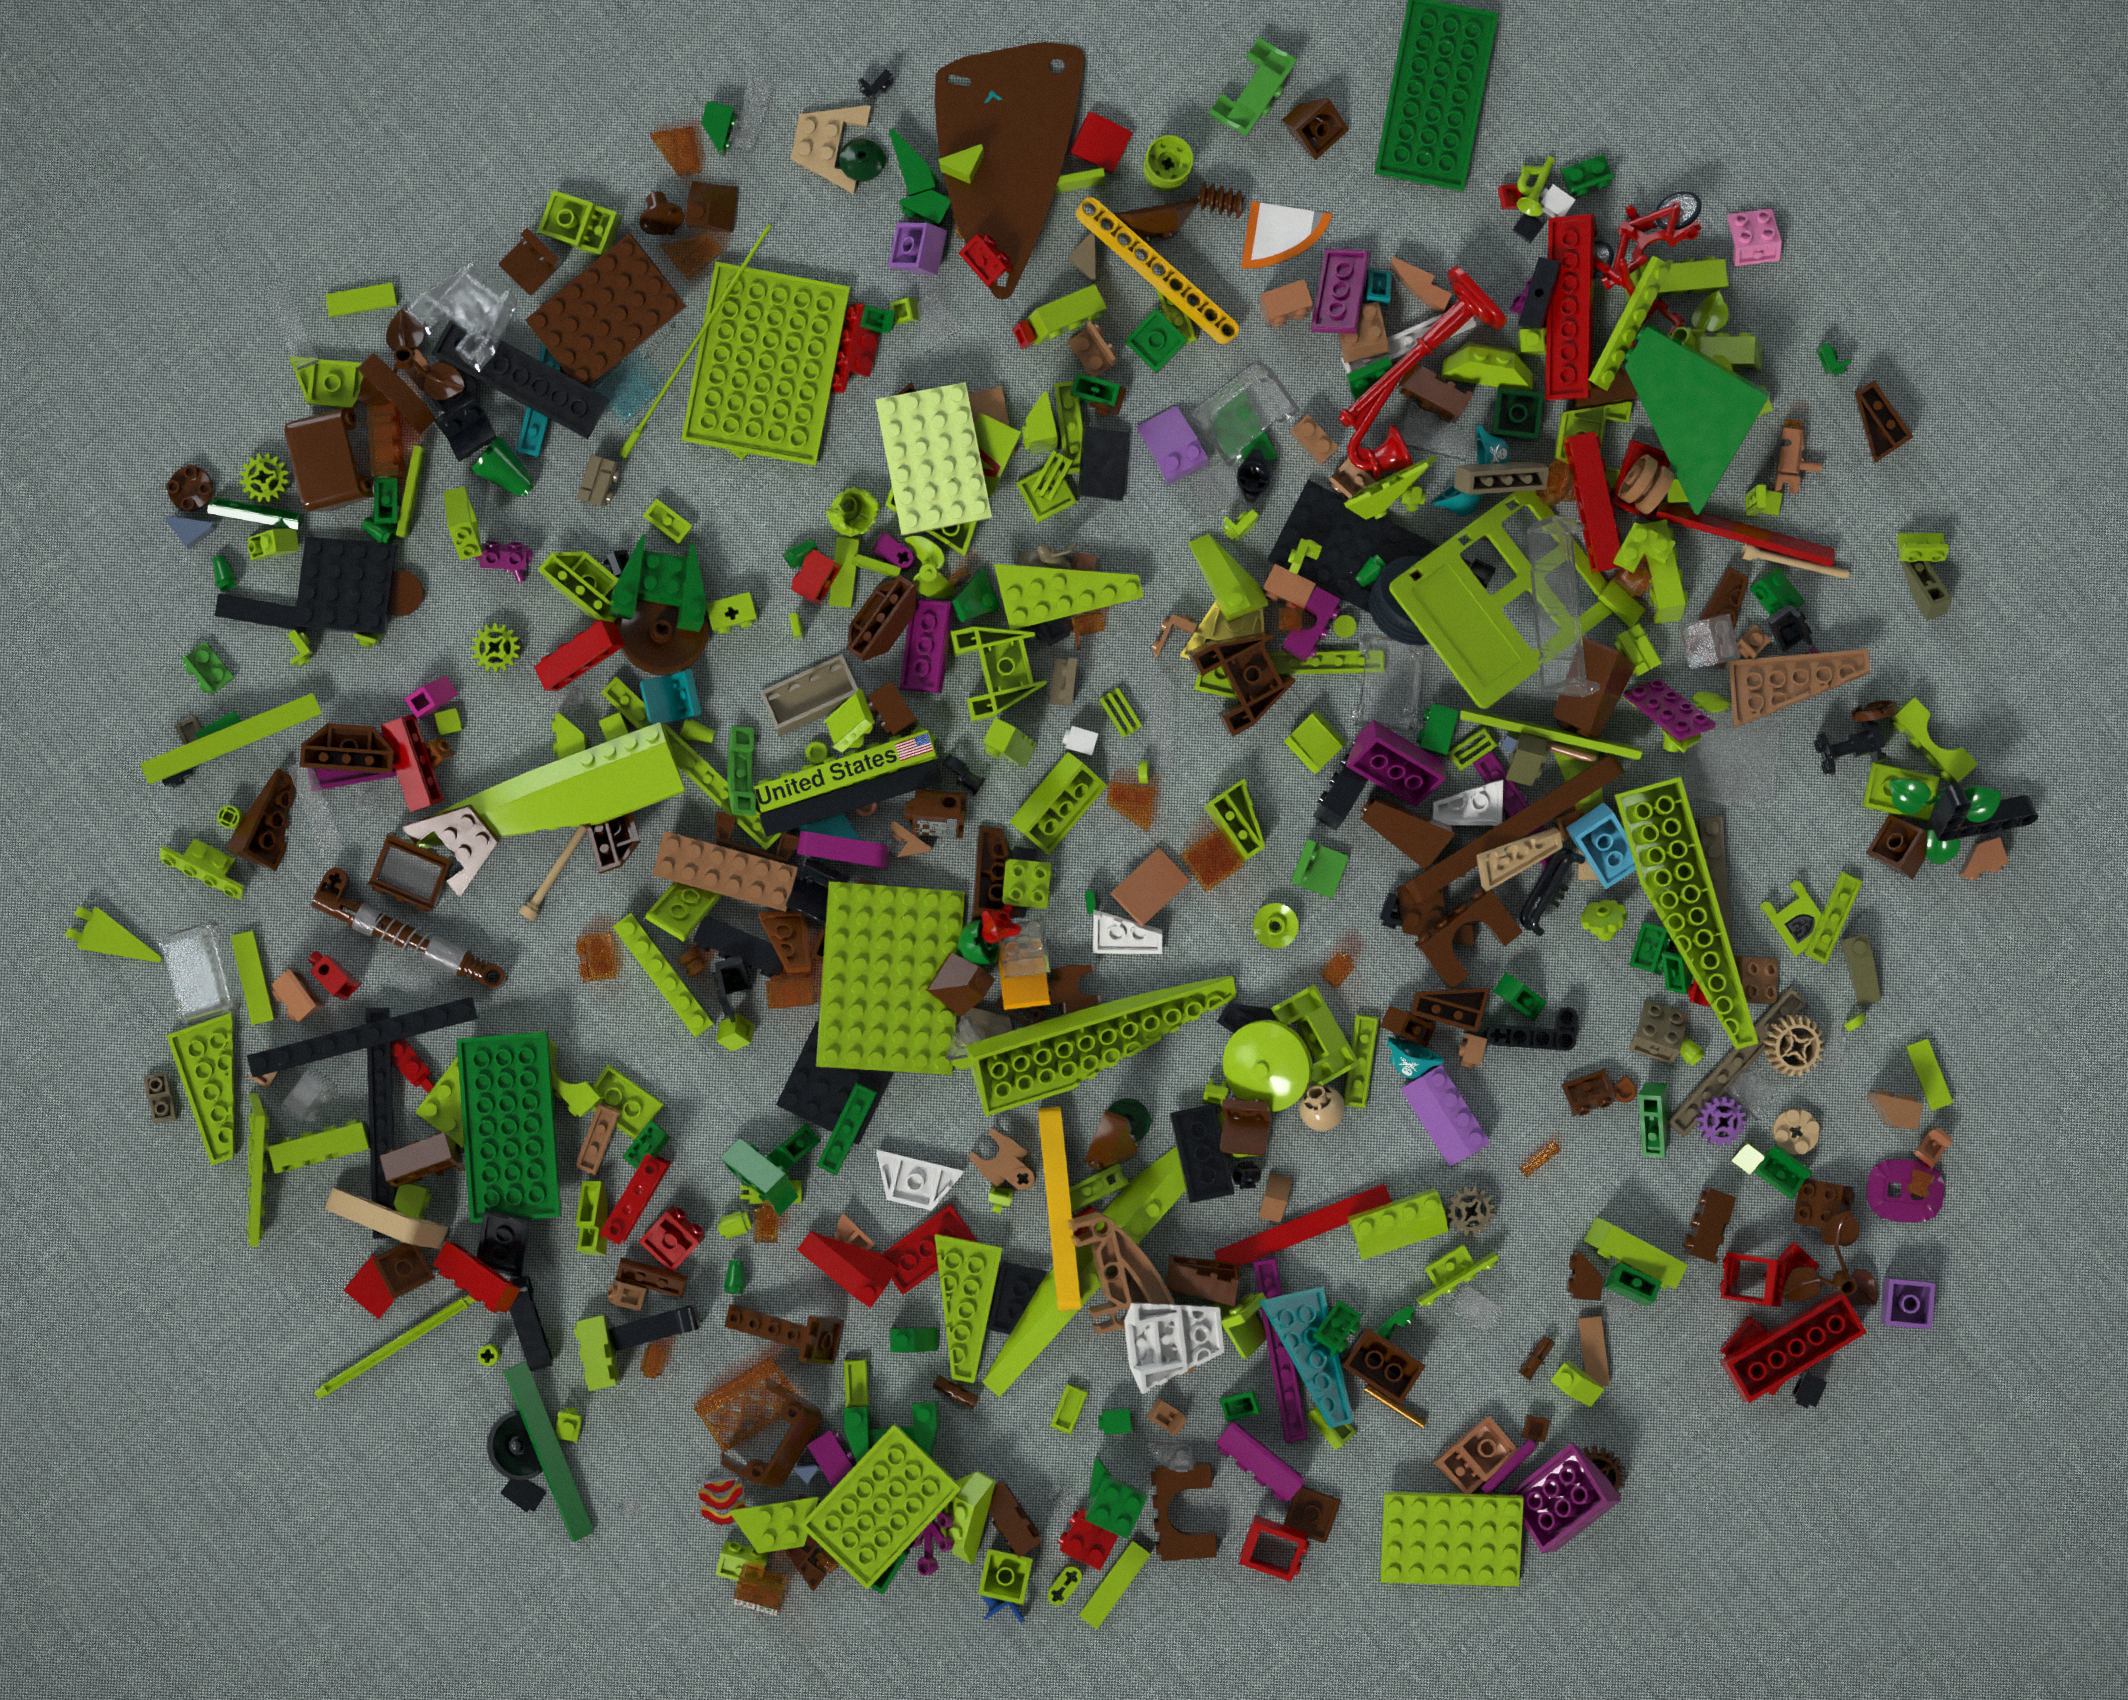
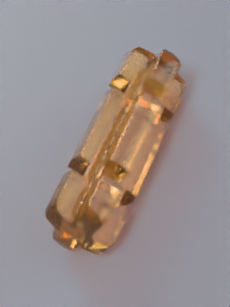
M1554 1141L1547 1144L1545 1149H1541L1529 1159L1528 1163L1525 1162L1519 1168L1525 1177L1533 1174V1170L1539 1169L1551 1159L1550 1156H1555L1560 1151L1559 1146Z

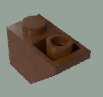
M1574 1251V1256L1571 1255L1569 1259L1572 1279L1568 1278L1567 1292H1570V1297L1600 1301L1603 1278L1582 1252Z

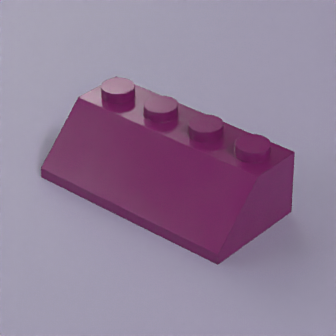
M1372 720L1358 734L1346 762L1348 768L1414 807H1417L1446 779L1442 760L1375 720Z
M1235 1421L1230 1424L1216 1442L1219 1445L1217 1448L1219 1452L1227 1458L1230 1455L1237 1460L1235 1464L1244 1472H1247L1249 1469L1255 1474L1253 1479L1263 1487L1266 1484L1273 1489L1272 1494L1281 1502L1284 1499L1289 1502L1306 1481L1305 1477Z

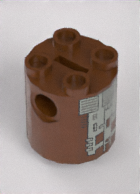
M916 789L915 797L906 802L904 820H909L913 824L912 834L963 839L967 793Z

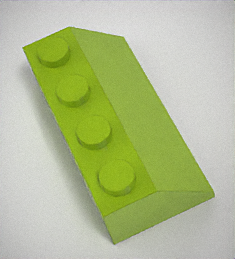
M1048 391L1041 394L1025 419V426L1022 427L1025 450L1030 449L1031 455L1057 449V432Z
M1067 752L1009 822L1049 856L1107 785L1083 762Z
M1435 1188L1347 1217L1361 1261L1449 1232L1445 1211L1439 1193Z

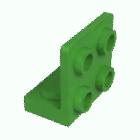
M1307 839L1290 883L1328 898H1333L1349 857Z

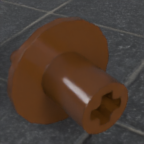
M662 192L649 194L646 197L648 209L639 218L641 230L651 235H664L667 233L668 235H674V230L679 228L684 220L682 209L676 204L668 203L665 194Z

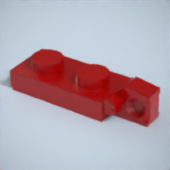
M404 1038L391 1041L392 1062L416 1088L421 1085L427 1093L430 1092L435 1086L428 1078L432 1075L429 1071L430 1068Z

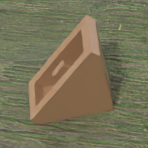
M1269 1172L1258 1214L1259 1218L1278 1223L1281 1222L1288 1201L1292 1178Z

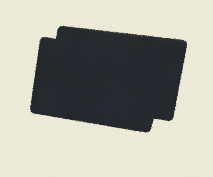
M510 1479L501 1491V1494L525 1512H528L529 1509L534 1512L546 1492L527 1480Z

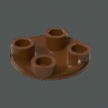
M188 465L172 475L166 485V489L171 502L177 508L190 512L203 508L210 501L213 494V483L208 473L203 469Z

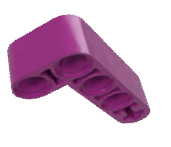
M800 831L796 854L888 869L891 846Z

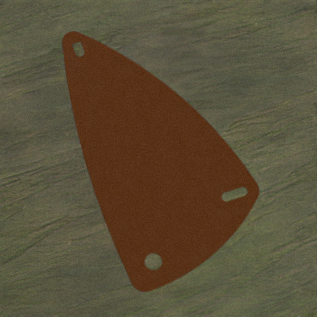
M1036 42L965 56L939 69L935 77V115L940 159L980 144L983 146L984 158L971 184L948 174H943L950 202L965 243L967 244L976 234H988L996 241L997 244L995 246L999 251L1005 252L1011 259L1010 263L1014 268L1011 271H1006L1008 273L1006 287L997 285V281L989 287L992 294L1001 300L1012 296L1040 234L1060 176L1074 122L1084 64V54L1076 46ZM1054 59H1060L1064 62L1065 69L1059 74L1052 73L1049 69L1050 62ZM955 75L969 78L971 84L969 86L952 84L947 81V77ZM991 90L1002 98V100H997L992 97L989 102L984 103L989 97Z

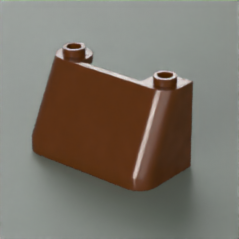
M342 408L298 419L285 425L284 432L300 501L307 511H334L374 497L371 480L365 475L357 474L347 432L356 427L357 418L353 408Z

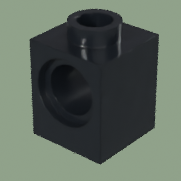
M1802 1371L1791 1396L1796 1398V1404L1807 1409L1809 1405L1816 1407L1827 1382Z

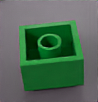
M1104 1473L1084 1513L1086 1521L1128 1540L1148 1497L1146 1492Z

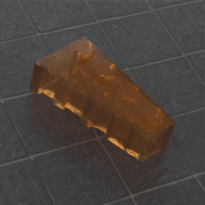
M391 402L380 406L365 404V407H368L366 427L369 430L368 449L370 453L371 476L374 478L406 479L400 412Z

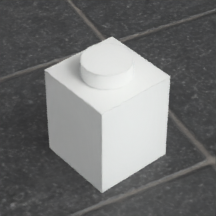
M1554 184L1549 190L1545 187L1539 197L1543 211L1551 217H1564L1576 200Z
M1072 726L1071 731L1066 730L1062 743L1066 744V750L1092 757L1098 733Z

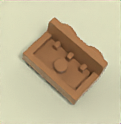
M1349 457L1329 478V481L1332 482V487L1340 493L1343 492L1349 499L1362 488L1379 481L1373 477L1370 471L1356 468L1350 462Z

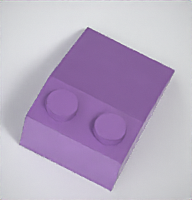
M1177 405L1136 426L1168 486L1209 465L1206 453Z

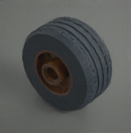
M1405 556L1387 563L1376 578L1368 601L1373 621L1383 633L1399 643L1419 646L1430 643L1392 595L1389 585L1394 579L1424 558L1420 556ZM1418 570L1410 575L1414 581L1422 577Z

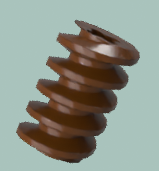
M1203 181L1197 204L1200 203L1201 210H1204L1209 205L1211 213L1218 207L1219 215H1222L1226 209L1227 217H1231L1233 212H1236V219H1240L1245 196L1242 197V190H1238L1233 195V188L1231 187L1224 193L1223 185L1216 191L1215 183H1212L1207 188L1206 181Z

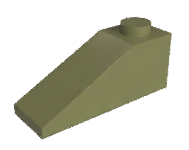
M1900 561L1915 603L1926 621L1947 614L1952 598L1929 561Z
M1867 933L1839 940L1858 1006L1880 1001L1881 996L1875 963Z

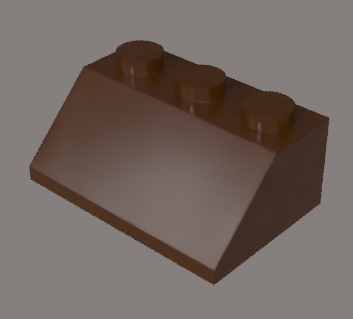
M1368 1327L1353 1344L1341 1363L1342 1367L1400 1405L1426 1367V1365Z

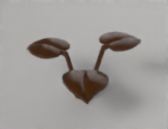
M401 309L391 320L386 333V342L390 349L395 351L394 358L396 364H394L393 371L397 374L399 368L408 370L415 366L427 377L424 383L426 393L436 400H446L461 393L465 388L464 381L459 372L451 365L435 363L432 365L429 374L415 361L411 349L421 345L424 340V330L418 321ZM363 377L358 399L361 402L374 406L390 403L375 386H372Z
M1850 1211L1837 1213L1828 1219L1823 1226L1821 1234L1822 1240L1826 1245H1835L1834 1249L1842 1271H1837L1833 1276V1281H1830L1823 1277H1817L1816 1271L1811 1267H1798L1786 1279L1782 1290L1783 1298L1791 1301L1812 1299L1821 1290L1818 1282H1823L1830 1285L1831 1288L1836 1287L1842 1295L1847 1296L1851 1305L1877 1304L1878 1293L1873 1276L1863 1269L1855 1270L1850 1275L1839 1250V1245L1846 1247L1857 1240L1859 1224Z

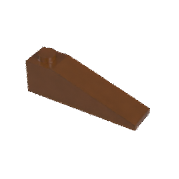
M277 768L236 827L227 850L244 860L273 871L277 870L286 850L284 838L286 829H289L290 821H287L289 808L293 804L296 778Z
M979 826L971 921L982 919L984 909L995 912L1001 911L1004 906L1002 896L1005 863L1010 858L1002 828ZM1012 906L1013 909L1009 914L1010 919L1018 918L1020 916V906Z

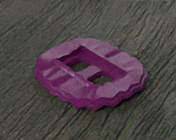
M1909 1159L1885 1160L1875 1165L1869 1174L1867 1201L1871 1210L1881 1218L1899 1222H1926L1936 1217L1938 1211L1943 1206L1944 1181L1940 1171L1926 1163ZM1890 1182L1901 1184L1900 1197L1895 1198L1887 1195ZM1913 1184L1924 1186L1923 1199L1917 1200L1910 1197Z

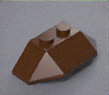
M1196 199L1113 214L1143 241L1149 243L1152 241L1151 238L1160 237L1161 240L1174 238V234L1179 233L1195 210L1197 201Z
M899 575L895 579L876 587L849 625L847 651L862 661L889 652L915 615L917 586Z
M327 723L301 744L299 767L332 771L392 774L394 750L374 726Z
M633 812L601 824H586L600 874L622 867L640 843Z

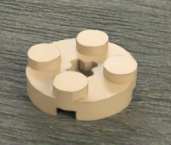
M1791 1109L1777 1116L1772 1126V1134L1778 1147L1784 1148L1789 1154L1801 1155L1807 1153L1816 1145L1820 1127L1809 1112L1801 1109ZM1798 1125L1802 1133L1800 1136L1793 1138L1791 1137L1792 1132L1790 1128H1796Z

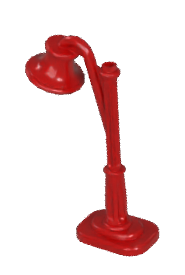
M1457 265L1450 268L1447 278L1458 297V301L1421 338H1417L1418 344L1347 410L1342 409L1340 411L1339 421L1346 428L1351 425L1356 430L1347 446V455L1350 462L1356 468L1371 471L1376 480H1380L1383 474L1399 472L1413 465L1404 439L1395 425L1389 426L1386 440L1377 448L1371 450L1370 448L1363 449L1360 446V442L1400 378L1426 354L1432 355L1434 349L1450 338L1472 317H1477L1481 322L1490 325L1495 330H1500L1507 324V318L1499 307Z

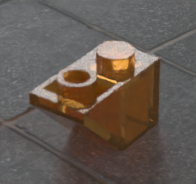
M1637 567L1634 573L1621 568L1612 579L1631 597H1634L1635 595L1640 596L1650 587L1651 583L1649 580L1653 576Z

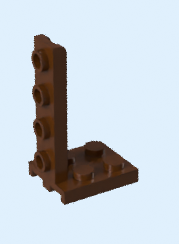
M730 1304L724 1327L801 1349L798 1361L834 1365L844 1319L809 1315L806 1326Z

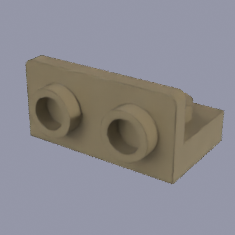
M1056 658L1054 660L1050 704L1072 707L1078 659L1068 658L1066 660Z

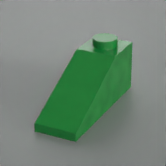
M890 129L889 135L909 197L931 189L936 191L935 184L939 182L935 170L930 171L929 165L894 129Z
M1644 1083L1639 1093L1642 1157L1665 1158L1668 1124L1667 1084Z

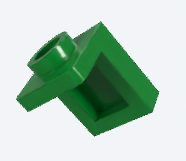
M864 304L860 327L879 332L880 334L890 333L896 322L894 317L895 311L883 310Z

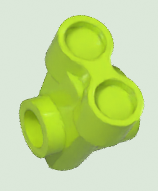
M1411 485L1401 496L1400 504H1405L1406 511L1413 513L1418 509L1419 504L1424 505L1426 491H1422L1418 485Z

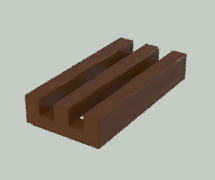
M1001 995L995 1005L1025 1027L1030 1026L1028 1022L1010 1009L1004 1010V1005L1001 1004L1003 1002ZM1037 1006L1030 1007L1039 1013L1037 1017L1024 1008H1016L1034 1021L1031 1025L1038 1023L1045 1014Z

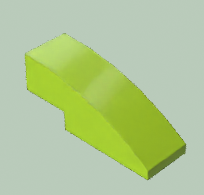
M582 1181L575 1226L580 1228L576 1251L585 1255H606L607 1238L599 1234L608 1220L604 1182Z

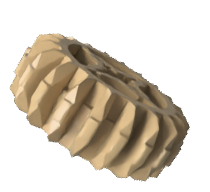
M1796 1014L1794 1018L1792 1015H1787L1786 1021L1783 1018H1778L1779 1025L1773 1023L1771 1026L1774 1030L1772 1032L1766 1031V1034L1770 1036L1769 1040H1763L1764 1044L1769 1045L1763 1049L1764 1053L1769 1054L1766 1060L1772 1062L1771 1067L1773 1069H1778L1779 1073H1787L1791 1077L1794 1073L1797 1076H1802L1803 1071L1810 1073L1809 1066L1811 1065L1816 1068L1818 1066L1815 1060L1823 1059L1819 1055L1820 1051H1825V1048L1820 1046V1044L1825 1042L1823 1037H1819L1823 1033L1822 1030L1816 1029L1818 1026L1816 1022H1810V1018L1806 1016L1802 1019V1016ZM1803 1028L1806 1034L1796 1036L1791 1030ZM1794 1041L1797 1042V1045H1795L1796 1047L1794 1048L1795 1050L1792 1049V1044L1794 1043ZM1793 1055L1798 1061L1786 1063L1782 1058Z

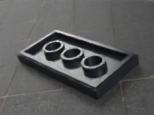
M1215 1104L1169 1113L1189 1204L1234 1195L1235 1192L1226 1153L1220 1150L1222 1133Z

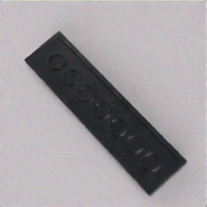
M455 314L452 315L431 352L437 358L464 371L587 440L610 401L604 395Z

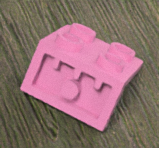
M1772 209L1728 214L1727 220L1734 242V266L1780 261L1782 241Z

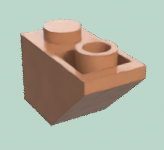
M1996 837L1973 845L1959 873L1960 878L1968 877V880L1971 881L1982 877L1981 872L1989 870L1991 874L2003 870V865L2009 863L2001 838Z

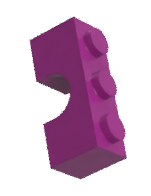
M1316 586L1304 609L1305 612L1314 617L1316 625L1309 630H1303L1294 625L1283 644L1282 650L1305 663L1309 657L1313 659L1319 649V646L1316 645L1320 638L1325 639L1331 628L1327 626L1331 618L1335 620L1341 610V607L1338 606L1341 599Z

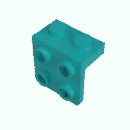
M692 669L669 676L644 679L640 682L648 722L651 725L658 722L667 723L689 719L702 714Z

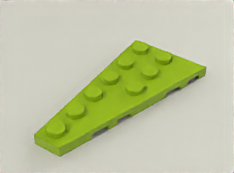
M993 563L1010 630L1144 597L1138 574Z
M248 1093V1101H250L253 1113H248L249 1131H251V1135H248V1174L252 1186H248L247 1190L248 1203L251 1204V1208L247 1209V1240L249 1247H259V1239H263L264 1234L263 1225H260V1217H264L265 1213L264 1203H261V1195H265L266 1184L265 1181H262V1174H266L267 1171L264 1152L268 1150V1139L265 1138V1130L269 1129V1117L266 1116V1108H262L258 1093Z
M935 1234L951 1376L955 1380L975 1383L1002 1247Z

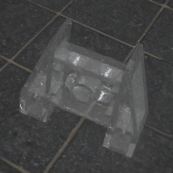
M471 262L421 293L405 312L412 323L428 335L432 333L445 317L465 331L467 335L455 349L464 362L480 372L494 356L518 301L509 288L499 297L481 284L478 279L482 274L476 264Z

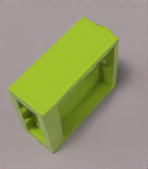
M466 486L444 491L447 527L460 561L482 555L478 519Z

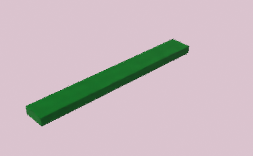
M521 1362L504 1370L503 1372L571 1542L594 1533L527 1362Z

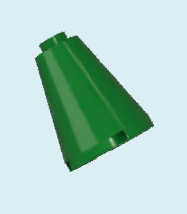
M499 435L470 468L474 474L518 497L522 494L527 496L534 488V485L531 484L534 479Z

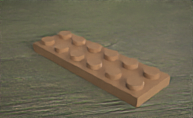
M664 830L652 875L786 912V902L791 894L798 867Z

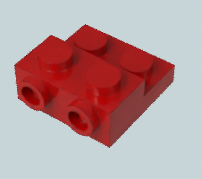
M671 1206L638 1241L668 1271L672 1272L706 1238L703 1235V1229L696 1223L691 1224L686 1219L687 1214L685 1211Z
M1081 1507L1079 1512H1073L1068 1522L1072 1524L1068 1533L1063 1531L1058 1541V1544L1061 1545L1059 1550L1100 1571L1119 1535L1086 1521L1084 1517L1086 1509Z

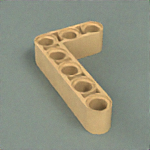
M332 1187L325 1206L327 1211L412 1245L441 1249L449 1228L435 1221L407 1216L337 1187Z

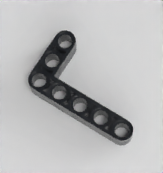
M1954 784L1943 791L1928 821L1938 841L1943 842L2027 826L2034 823L2039 816L2029 796H2019L2000 800L1996 812L1988 820L1971 822L1967 819L1966 815L1972 804L1962 785Z

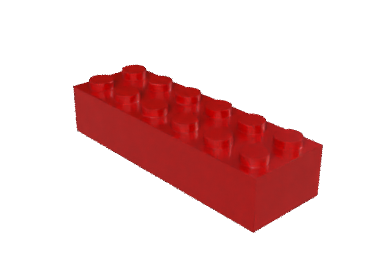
M1835 1291L1719 1361L1741 1400L1751 1403L1867 1332L1847 1296L1842 1295L1840 1291Z

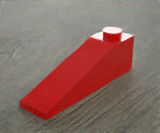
M813 1231L808 1233L797 1248L802 1255L868 1308L874 1305L898 1269L896 1264L881 1253L869 1251L854 1244L844 1243Z

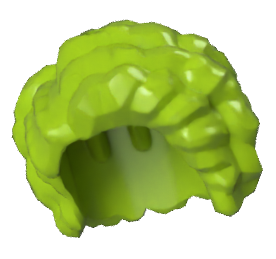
M848 487L844 492L837 494L831 503L830 509H827L825 513L829 524L832 525L834 530L839 532L840 535L853 537L864 534L872 529L873 524L876 523L875 517L880 510V504L867 490Z

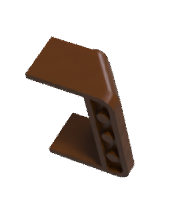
M766 1377L764 1380L766 1389L785 1399L780 1412L782 1418L790 1423L791 1426L768 1463L760 1459H752L745 1466L723 1452L719 1455L722 1466L753 1483L777 1488L785 1483L820 1425L822 1412L817 1405Z

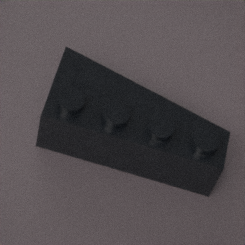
M1348 753L1340 763L1343 766L1340 773L1335 772L1329 781V784L1332 786L1328 792L1323 791L1317 801L1320 805L1312 816L1335 831L1345 820L1368 782L1367 778L1346 766L1350 755Z

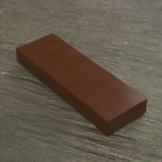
M622 1257L616 1276L618 1281L678 1298L683 1297L688 1276Z

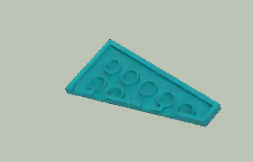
M1316 1287L1260 1300L1259 1302L1329 1428L1353 1423L1339 1354L1337 1352L1332 1357L1330 1355L1332 1350L1313 1338L1314 1333L1329 1314L1324 1287Z

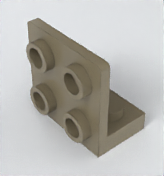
M1645 1000L1637 1032L1630 1042L1629 1050L1672 1065L1681 1050L1688 1014Z

